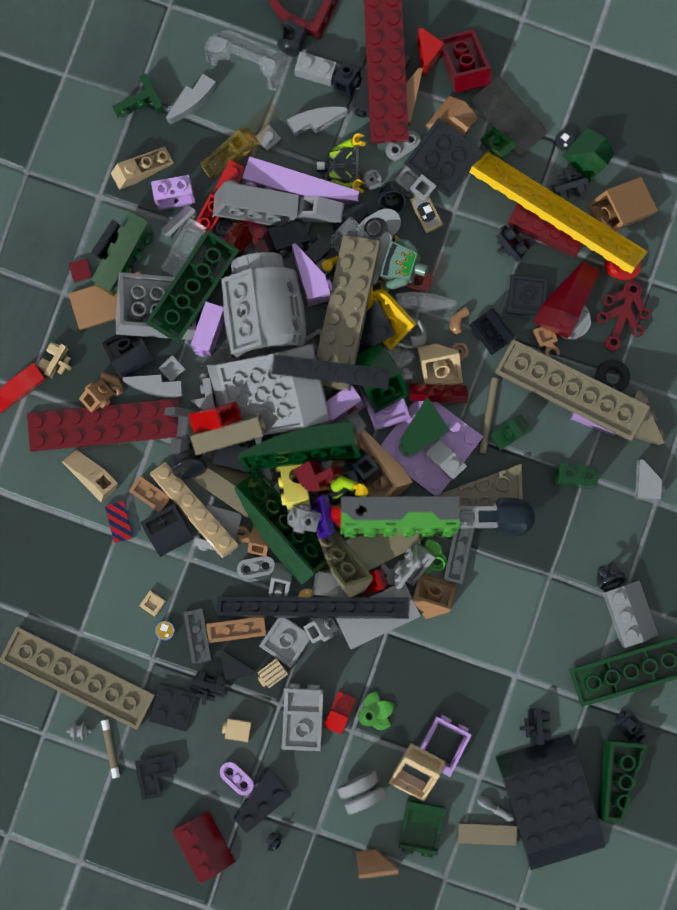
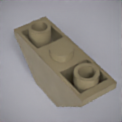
M641 391L636 392L632 397L646 405L649 404L647 396L642 394ZM649 410L635 438L659 446L665 443L663 440L665 435L661 428L658 429L655 423L657 418L653 411Z

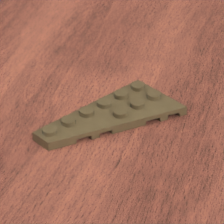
M521 464L433 497L459 496V506H496L499 498L523 499Z

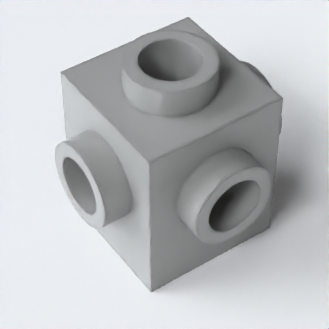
M300 504V506L292 505L288 513L287 524L293 527L295 532H316L321 513L313 510L311 506L306 504Z
M311 618L312 622L303 627L312 644L321 639L323 642L334 637L332 633L339 629L333 618Z

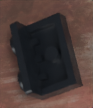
M494 308L489 309L484 315L469 325L491 355L515 339L511 329L506 326L500 314Z

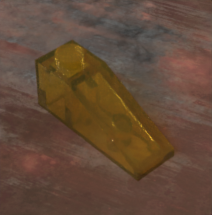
M249 128L238 129L204 159L200 165L208 177L212 179L225 170L230 159L237 162L259 144V141Z

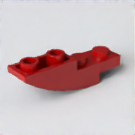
M232 159L229 160L213 193H210L193 227L203 233L206 230L214 231L222 218L213 216L214 195L226 181H236L240 184L246 167Z

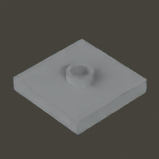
M278 618L259 646L291 668L310 639L304 629L288 618Z

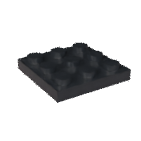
M438 117L404 164L419 176L424 175L436 185V189L450 198L468 175L471 167L480 159L484 152Z

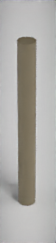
M491 378L482 431L483 438L481 439L479 453L482 454L487 453L499 382L498 378Z

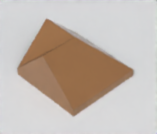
M448 96L426 124V127L430 129L439 117L465 137L479 118L465 101Z
M423 573L417 581L413 602L426 619L448 613L451 610L457 584Z
M376 847L373 850L356 852L359 879L399 874L397 863Z

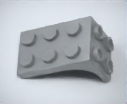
M289 683L288 687H284L282 750L321 751L324 688H320L319 684H308L307 688L300 687L299 683Z

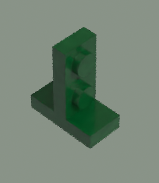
M146 73L139 76L145 88L144 91L112 106L117 118L126 117L137 108L143 109L148 106L149 102H152L157 114L164 112V108Z
M523 414L491 433L490 437L499 451L531 432L532 428Z

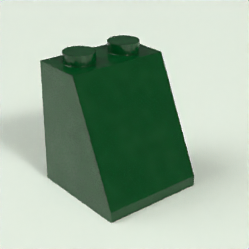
M381 343L357 355L355 365L390 369L388 389L360 386L375 414L409 396L401 372Z
M429 398L424 400L399 441L398 449L403 457L408 456L409 459L450 431Z

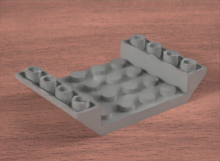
M313 344L232 362L225 361L207 365L216 405L236 401L241 419L260 415L267 425L265 435L306 428L330 421L321 380L271 374L273 354L316 360Z

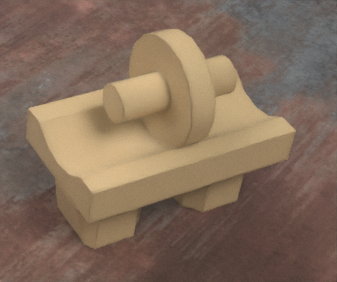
M51 342L47 352L54 355L53 359L49 362L42 358L38 367L50 378H53L56 371L61 375L65 369L71 371L72 367L68 365L71 358L65 357L69 349L63 344L58 345Z

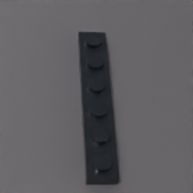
M273 354L271 374L388 389L390 369Z

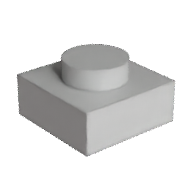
M270 125L266 126L255 136V139L267 153L281 141V137Z
M173 355L159 367V370L170 382L175 381L186 371Z

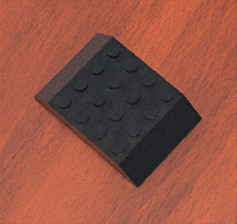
M570 734L546 741L544 745L536 744L496 757L530 870L605 847L601 826L579 756Z

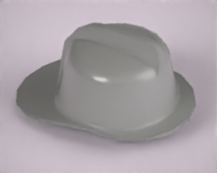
M384 208L365 217L358 227L359 238L380 240L383 233L387 231L393 236L401 226L399 214L392 209Z

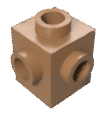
M101 379L96 383L91 382L88 384L79 399L92 413L100 407L102 409L106 408L111 403L110 398L114 393Z

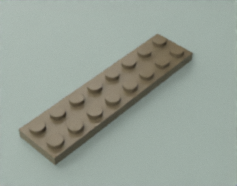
M343 235L332 283L333 291L330 292L316 360L355 365L380 252V240ZM321 381L323 387L350 391L351 384Z
M512 340L495 371L496 375L633 442L650 410V406L516 340Z
M16 626L0 658L1 663L136 730L139 729L155 697V694Z

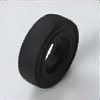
M612 359L603 362L598 367L595 378L597 381L622 392L629 385L630 371L623 362ZM612 369L618 371L620 374L619 382L610 384L606 380L607 371Z

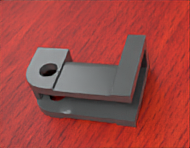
M178 407L165 408V416L178 417L177 438L171 440L170 454L181 455L194 449V447L191 448L192 441L190 437L194 434V431L190 425L188 414L198 410Z

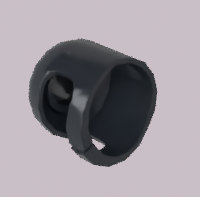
M283 20L281 24L283 38L278 39V49L284 55L296 57L300 52H303L308 32L298 23ZM287 27H292L295 30V33H293Z
M393 181L381 185L377 195V210L383 209L380 206L381 203L387 209H392L397 213L401 212L406 204L403 187ZM387 195H394L392 200L397 198L395 205L390 206L386 204L385 198L390 200V197Z

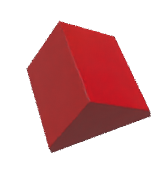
M418 28L417 45L421 68H423L422 77L427 76L442 56L444 43L423 28Z

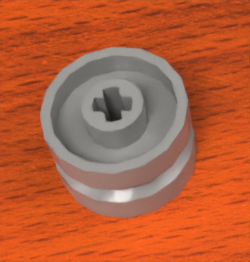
M375 770L362 774L337 788L340 798L352 797L344 804L348 815L365 810L386 797L382 786L371 788L379 781Z

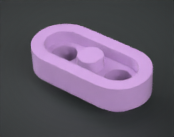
M226 762L222 765L220 776L231 788L240 795L251 793L254 782L248 774L234 762ZM228 768L233 769L234 773L232 775L227 774L226 770ZM242 781L247 782V788L241 787L240 784Z

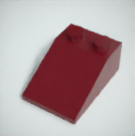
M474 29L438 38V40L444 43L442 56L455 93L491 84V67Z

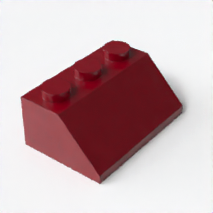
M209 810L173 829L172 832L199 884L214 877L236 862Z

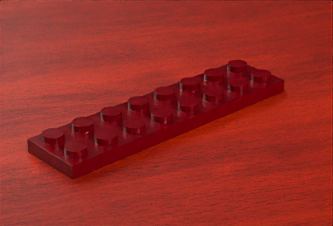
M364 0L371 144L409 142L402 0Z
M180 399L108 405L106 408L102 409L100 407L92 413L88 408L27 413L30 452L177 438L178 417L165 416L164 412L165 408L168 407L180 408Z

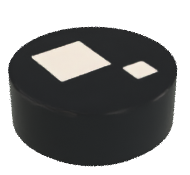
M565 130L559 132L555 138L556 147L562 151H566L574 142L573 134Z

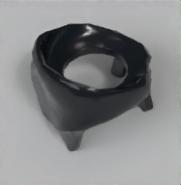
M612 562L607 567H600L598 569L597 585L603 591L615 588L626 580L625 573L621 572Z

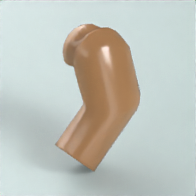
M466 307L453 314L450 318L449 327L453 334H460L463 330L461 327L462 320L470 315Z
M103 371L100 380L102 379L104 382L109 383L114 396L120 395L123 391L120 378Z

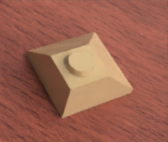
M439 344L417 348L424 384L455 385L463 383L458 350Z

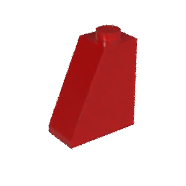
M236 401L188 414L194 433L220 429L242 420Z

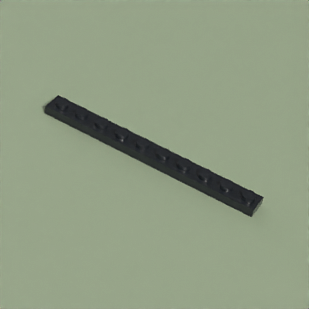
M218 597L217 616L221 618L409 619L410 611L409 598Z

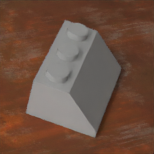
M640 580L603 592L621 647L627 648L658 636Z

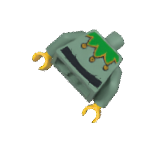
M396 235L393 236L396 240L389 243L379 275L385 281L378 280L377 283L381 284V287L376 290L388 292L389 290L406 286L408 283H413L416 274L426 276L428 265L420 264L421 257L417 252V248L409 240L399 238Z

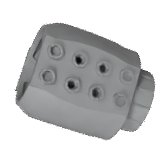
M273 252L252 253L233 260L231 263L232 275L221 279L224 321L231 354L235 355L238 360L304 346L306 342V319L297 272L293 269L285 268L282 255Z

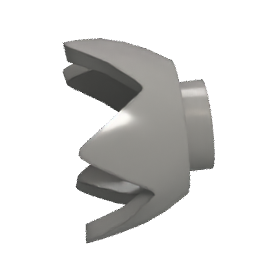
M413 317L411 318L417 325L405 336L401 343L398 342L396 344L402 348L416 349L426 343L427 336L424 324L421 320Z

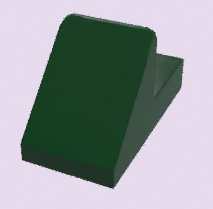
M495 128L480 139L489 152L501 160L517 146L513 139Z

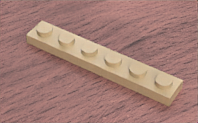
M166 462L150 472V476L222 558L238 547L237 542L179 477L173 475L171 467Z

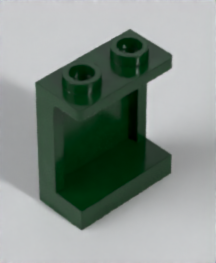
M560 463V466H555L553 485L593 489L598 485L599 467Z
M407 799L398 844L402 852L413 854L414 851L421 852V856L432 858L433 855L437 856L446 807Z

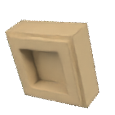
M150 590L139 606L156 617L166 600Z

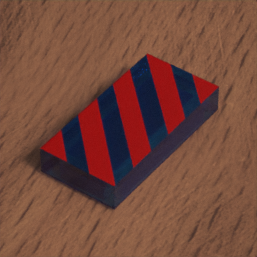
M121 501L106 505L105 508L114 543L133 539L125 502Z

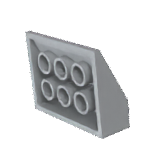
M119 272L116 334L168 338L145 322L175 277ZM196 319L183 336V340H192L196 331Z

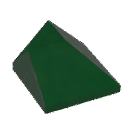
M585 128L562 157L579 173L587 177L588 181H591L609 164L614 151L606 137L589 128Z

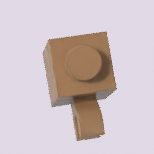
M253 525L252 532L245 526H239V533L245 535H237L236 541L249 543L248 553L267 556L269 546Z

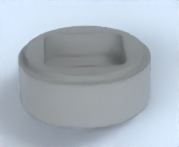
M373 169L366 171L362 175V181L365 183L363 185L367 189L379 187L382 181L380 173Z

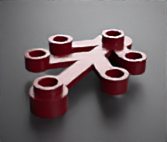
M628 281L622 291L613 295L608 294L602 300L604 306L610 307L615 301L625 298L623 305L606 313L600 312L596 316L597 323L605 324L607 320L619 315L612 335L605 340V347L609 351H615L620 347L621 340L619 337L626 318L634 337L639 338L644 334L643 327L639 326L631 310V304L634 301L639 311L638 317L641 320L648 319L651 312L648 308H645L640 297L642 286L637 281ZM630 287H635L636 292L632 293ZM607 297L611 298V304L606 303L605 299ZM646 311L647 317H643L641 312ZM599 316H605V321H600ZM636 328L641 330L640 335L635 334ZM610 340H616V346H612Z

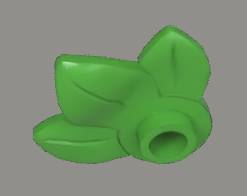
M427 539L425 546L422 547L435 554V559H440L441 562L436 563L433 560L424 572L425 574H429L433 570L441 571L447 565V558L442 553L440 544L433 539Z
M377 691L370 693L363 701L364 708L359 712V721L364 726H373L377 730H385L391 726L387 717L392 714L394 704L390 701H380ZM367 713L371 714V720L366 718Z

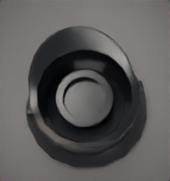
M193 449L175 457L172 461L173 475L189 479L204 474L207 466L201 460L203 453L196 455Z

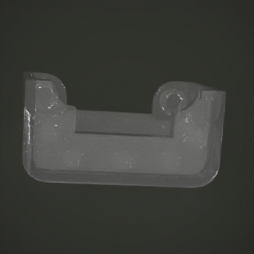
M228 29L210 36L204 46L207 62L215 66L220 60L225 59L228 61L232 53L259 64L262 76L266 77L268 81L267 88L273 91L277 90L288 64L287 56L279 50Z

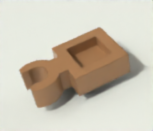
M543 327L533 330L539 349L542 347L546 349L544 355L550 357L549 351L551 350L555 352L556 356L560 355L559 349L553 344L558 342L555 333Z

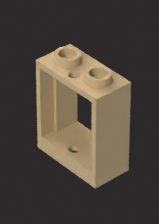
M411 743L396 766L389 784L424 801L438 780L446 761ZM405 764H408L429 775L430 778L427 782H424L403 771L402 768Z

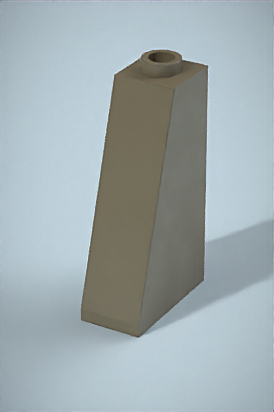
M260 415L239 420L220 429L196 432L190 437L195 454L198 455L264 436L267 425L265 420L261 419Z
M376 534V537L367 538L363 535L349 538V545L367 571H370L405 553L415 543L420 545V540H423L422 534H414V537H403V534H395V537H383V534Z

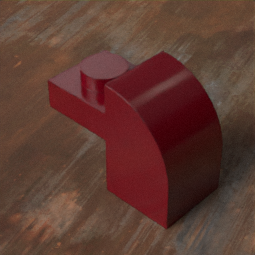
M308 461L294 469L301 486L306 490L314 492L329 490L328 484L337 481L336 477L343 474L340 467H331L323 471L319 461Z

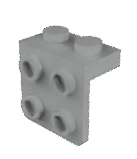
M206 505L205 507L236 541L242 514ZM198 532L194 545L203 551H209V549L216 551L203 535Z
M417 543L412 548H408L404 555L405 558L402 562H398L393 569L395 588L399 590L405 582L414 586L435 559V554Z

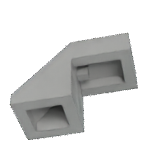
M407 166L394 181L400 184L407 193L422 201H425L436 188V185L424 175L418 176Z

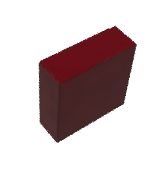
M88 259L69 263L74 283L92 278Z

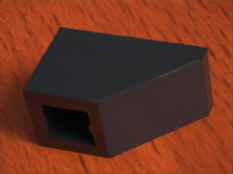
M360 447L361 457L345 460L352 469H355L358 477L368 487L382 477V473L372 458Z

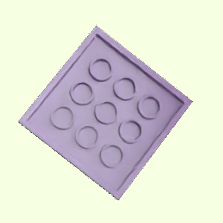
M414 401L408 409L411 419L397 423L381 446L404 468L412 480L436 496L441 494L450 482V479L426 455V452L436 442L410 459L408 456L403 457L398 449L402 435L424 402ZM431 401L450 430L448 434L439 440L450 448L464 463L483 436L438 402Z

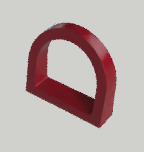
M279 0L269 1L280 20L298 23L308 32V35L321 40L339 0H324L314 22L287 12L281 6Z

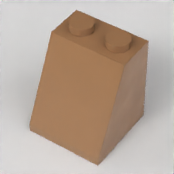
M642 177L608 189L588 204L593 217L616 232L634 225L658 211Z

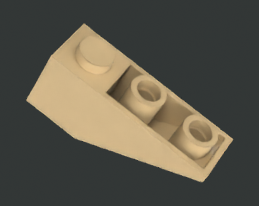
M162 147L117 163L111 175L120 190L146 179L172 165L174 162L166 147Z
M75 450L62 461L101 503L115 492L118 483L105 469L78 450Z

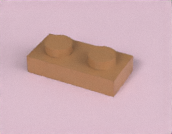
M141 476L137 478L129 490L130 493L157 512L162 511L170 501L167 494Z

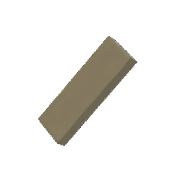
M458 823V843L517 846V825Z

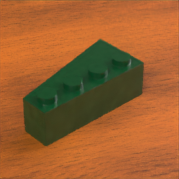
M130 211L125 216L129 218L125 226L120 225L117 231V241L111 242L108 248V257L102 259L91 279L94 286L112 296L115 295L118 289L119 272L132 273L136 260L139 261L141 259L143 249L152 242L154 237L149 222Z
M604 740L598 808L599 819L603 821L624 822L631 800L630 796L633 787L636 785V778L639 769L642 767L645 751L647 752L648 749L647 744Z

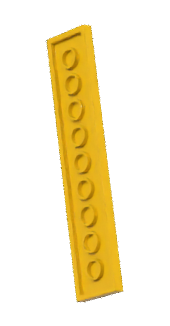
M487 152L471 167L470 173L477 179L486 182L493 189L502 192L509 199L521 204L525 209L537 214L541 219L548 221L558 230L564 231L574 240L580 241L590 250L599 253L606 260L615 263L622 270L630 274L648 252L490 152Z

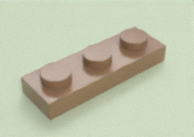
M246 618L206 624L208 643L266 636L264 618Z

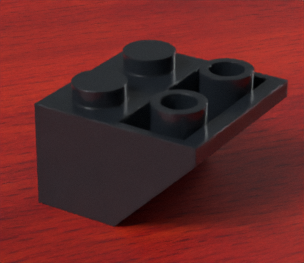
M175 504L140 522L160 557L194 539Z

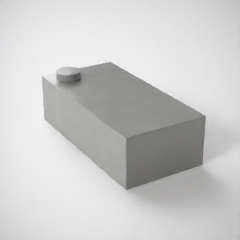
M226 181L214 195L213 216L280 226L291 223L297 218L299 195L241 185L236 181Z
M405 583L399 590L394 585L371 597L409 598V619L336 618L350 650L421 616Z

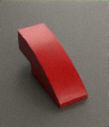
M35 363L25 368L0 388V413H3L32 393V390L47 381Z

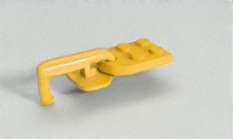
M338 256L322 263L323 270H332L333 266L337 265ZM372 284L367 311L380 300L397 334L383 341L391 351L417 323L390 294L382 290L373 291Z

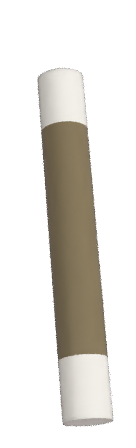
M109 719L102 720L101 724L112 778H118L120 773Z

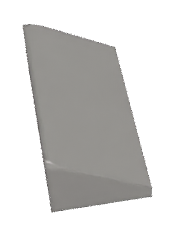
M189 205L184 207L161 229V232L171 240L197 216L195 209Z

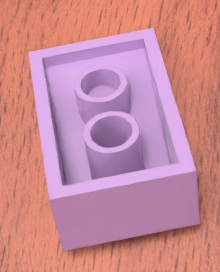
M292 244V254L308 307L328 302L330 292L333 291L330 279L326 280L325 274L297 244Z

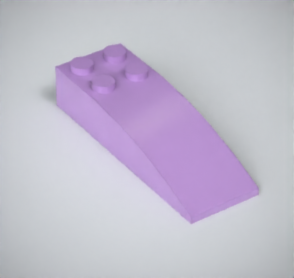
M249 157L243 175V183L246 186L297 194L299 197L319 196L343 204H357L359 202V191L253 157Z

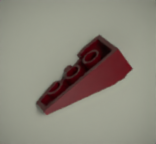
M582 263L540 306L533 323L568 339L600 270Z

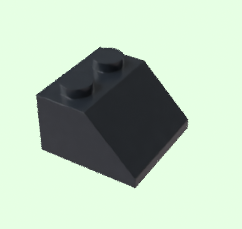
M117 334L102 343L110 362L121 379L154 361L142 336Z

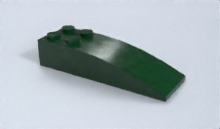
M206 230L145 323L179 344L204 307L205 302L208 301L224 277L239 250L209 230Z
M343 420L336 424L321 423L319 426L294 430L263 441L239 453L238 458L246 471L301 465L308 461L326 462L361 457L360 438L353 421Z
M259 470L254 471L234 488L245 511L263 540L302 585L327 563L319 539L314 532L293 531L294 528L287 524L289 513L287 506L282 505L281 495Z
M677 636L570 669L569 671L581 707L676 680Z

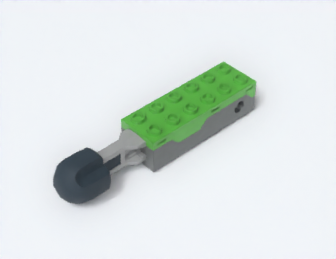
M459 496L341 497L340 505H333L331 507L333 523L340 528V535H344L347 538L356 537V534H364V537L367 538L376 537V534H383V537H395V534H403V537H414V534H422V537H434V534H442V537H453V534H456L459 529L496 528L499 536H520L529 532L535 521L532 506L525 500L518 498H499L496 506H459ZM362 512L363 516H358L357 513Z

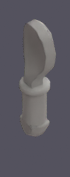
M486 796L478 797L477 802L482 807L493 811L494 814L501 816L508 822L514 820L513 813L502 809L499 805L495 806L490 798Z

